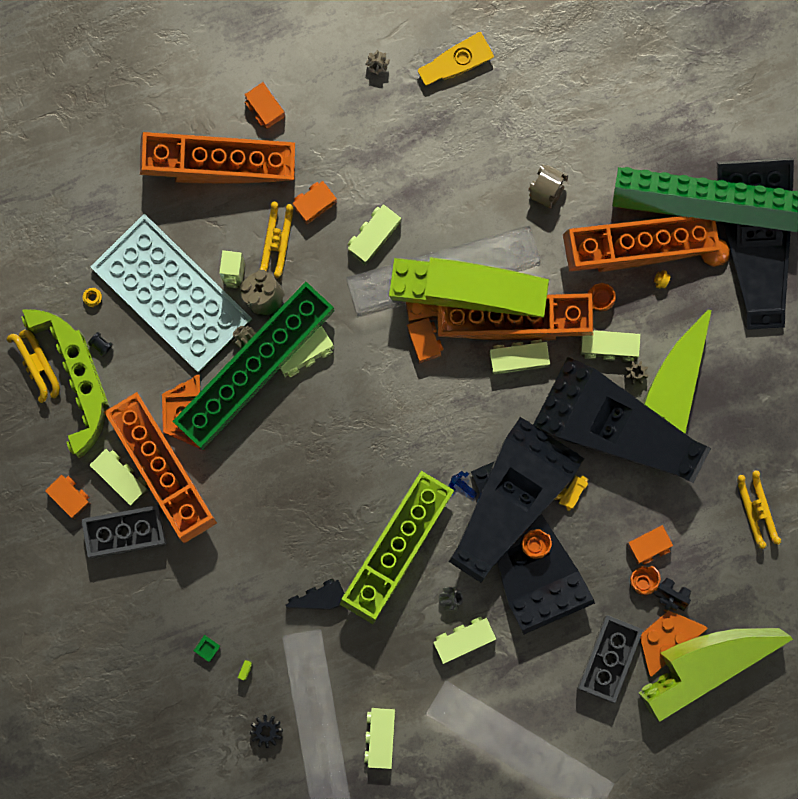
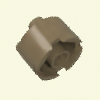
M542 164L537 173L539 177L530 184L528 189L530 191L529 196L530 199L552 209V204L555 205L565 188L562 183L563 181L567 182L568 175L549 165L545 166Z
M258 270L241 282V297L253 313L257 315H271L281 307L284 290L272 274L265 270Z

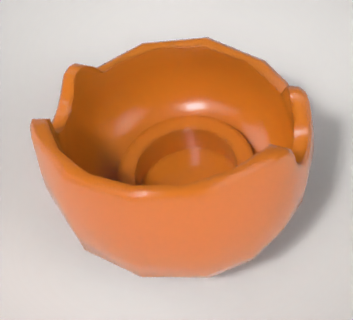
M720 238L721 250L701 254L703 261L709 266L724 265L730 258V248Z
M598 283L588 290L587 294L592 293L593 310L599 312L608 311L614 305L616 293L609 284Z
M536 529L524 535L521 545L523 552L527 556L538 559L543 558L549 553L552 541L549 534Z
M640 566L632 572L630 577L632 589L640 595L652 594L657 590L661 581L660 573L654 566Z

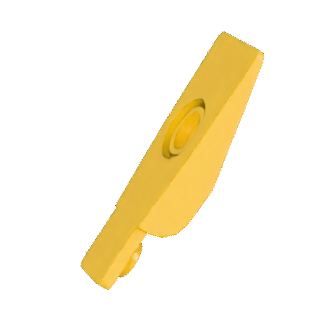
M478 32L448 49L432 62L419 68L418 74L424 85L428 86L440 79L447 80L459 76L493 59L494 55L482 32Z

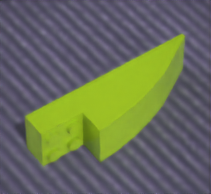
M430 257V261L425 262L394 258L389 297L394 301L544 318L549 279L506 269Z
M707 310L677 341L658 369L643 400L645 405L684 433H686L712 310Z
M423 471L419 473L342 597L341 606L369 623L374 624L452 496L453 489Z
M780 628L731 629L696 637L660 653L671 673L663 674L657 682L645 685L642 691L639 692V695L648 711L660 722L793 639Z

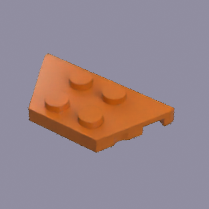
M196 375L194 378L162 394L163 433L201 449L172 422L201 392L200 375Z
M670 610L663 614L643 631L640 637L649 676L652 677L666 665L660 654L661 652L700 636L708 628Z

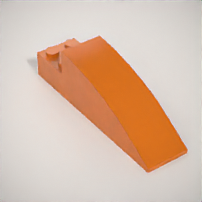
M143 132L141 136L139 175L175 177V182L233 184L294 180L295 142Z
M685 216L572 228L563 234L569 271L598 268L599 272L613 271L678 260L721 250L716 221Z
M592 293L547 295L544 318L438 306V336L488 340H556L557 336H594Z
M138 392L104 412L180 540L186 543L217 524L202 496Z

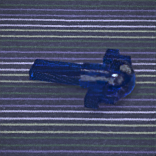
M460 471L454 474L448 487L455 491L456 489L453 486L456 484L474 499L478 493L461 479L462 476L466 478L470 473L468 471L465 473Z

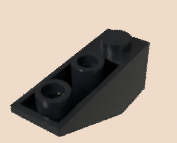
M332 578L323 583L324 586L319 589L313 587L305 591L306 595L300 598L296 595L288 599L289 603L285 605L287 608L332 610L340 606L341 599L345 593L339 580L334 581Z

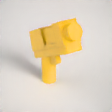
M576 476L569 488H565L555 500H560L558 504L565 506L570 511L578 501L583 489L587 487L589 479L581 476V478Z

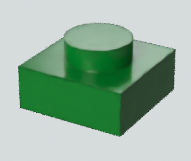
M204 635L193 651L210 662L221 646Z

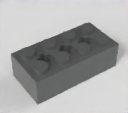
M159 505L81 519L87 556L90 559L167 545L161 507ZM142 524L148 527L145 533L139 531L142 528ZM124 527L129 530L125 537L122 534L120 535ZM104 531L108 534L110 533L107 540L101 538V535H104Z
M606 615L577 689L615 703L643 629ZM616 636H619V641H621V645L618 644L617 646H615L614 641H612V639L616 638ZM612 654V659L615 661L609 665L605 657ZM602 672L606 673L605 677L608 678L607 681H603V683L600 682V678L598 677V675H601Z

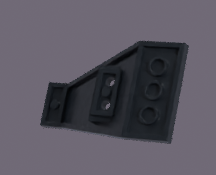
M494 462L471 471L480 494ZM542 514L498 561L509 607L523 635L595 604L594 598L579 570ZM540 529L550 535L552 546L546 556L533 559L523 552L521 542L527 532Z

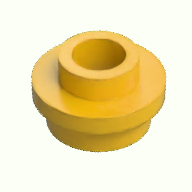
M665 270L658 272L654 278L656 288H666L670 281V274H667Z
M88 288L85 290L83 301L87 306L95 307L100 304L102 295L98 289ZM90 295H96L94 301L89 300Z

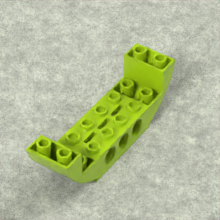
M24 309L22 310L24 316L21 318L28 330L37 334L50 329L53 337L59 342L56 344L57 350L62 358H65V361L62 363L66 373L69 376L71 375L72 379L69 380L72 390L78 394V397L75 399L79 409L81 408V411H84L85 415L82 416L85 426L88 427L68 435L69 441L66 442L70 453L72 452L73 455L81 458L98 440L106 418L104 412L107 407H110L86 340L80 330L75 331L60 317L45 311ZM74 353H79L76 358H72ZM85 370L82 376H78L80 371ZM92 388L90 393L85 394L86 389Z

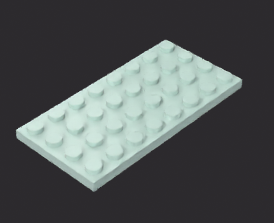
M145 214L91 266V269L198 373L234 338L233 332L238 327H245L252 320L224 290Z

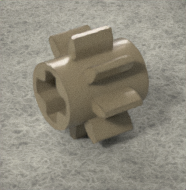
M377 50L374 54L369 53L365 65L369 66V72L379 75L381 71L386 72L390 60L386 59V53Z
M240 326L233 332L235 339L232 342L242 349L256 332L249 326Z
M632 361V368L626 367L625 369L629 372L626 379L630 378L632 384L635 381H639L642 384V377L648 378L649 376L645 374L648 367H643L642 361L636 365ZM639 369L640 374L638 377L634 376L635 372L633 371Z

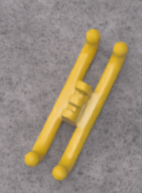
M272 202L259 270L267 272L271 251H277L278 257L274 277L280 278L283 272L292 223L293 206L291 204L286 206L283 230L281 232V229L275 228L278 203Z
M25 329L19 333V336L17 334L8 335L7 342H15L24 359L22 362L23 366L27 365V373L31 372L29 375L30 379L35 380L40 390L38 401L43 403L48 396L47 387L40 375L42 371H45L52 385L51 398L58 397L60 393L59 382L34 334ZM25 337L31 344L35 352L34 354L30 355L22 339Z
M755 470L752 473V480L758 500L751 502L746 488L745 476L739 475L737 478L738 488L757 546L760 549H765L767 546L762 538L757 522L765 519L772 542L779 545L781 538L778 537L760 481V472Z

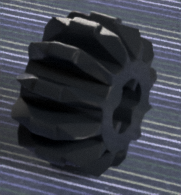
M263 715L264 722L257 717L256 721L259 725L251 724L252 727L256 728V731H250V734L257 735L252 741L255 742L260 739L259 747L262 746L264 741L266 748L270 746L269 741L276 746L277 743L274 737L278 740L282 739L281 736L276 735L277 732H283L282 728L276 729L281 722L277 721L273 724L274 716L270 718L269 722H267V715ZM264 726L271 728L269 737L261 734Z

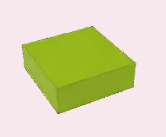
M244 661L238 675L239 679L247 680L253 665L252 662Z

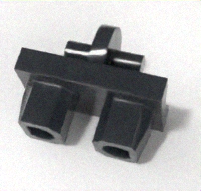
M666 578L659 584L653 595L659 597V602L665 605L663 611L667 612L669 608L674 611L678 608L684 611L691 602V599H689L691 590L681 587L679 592H676L672 589L675 582L669 578Z

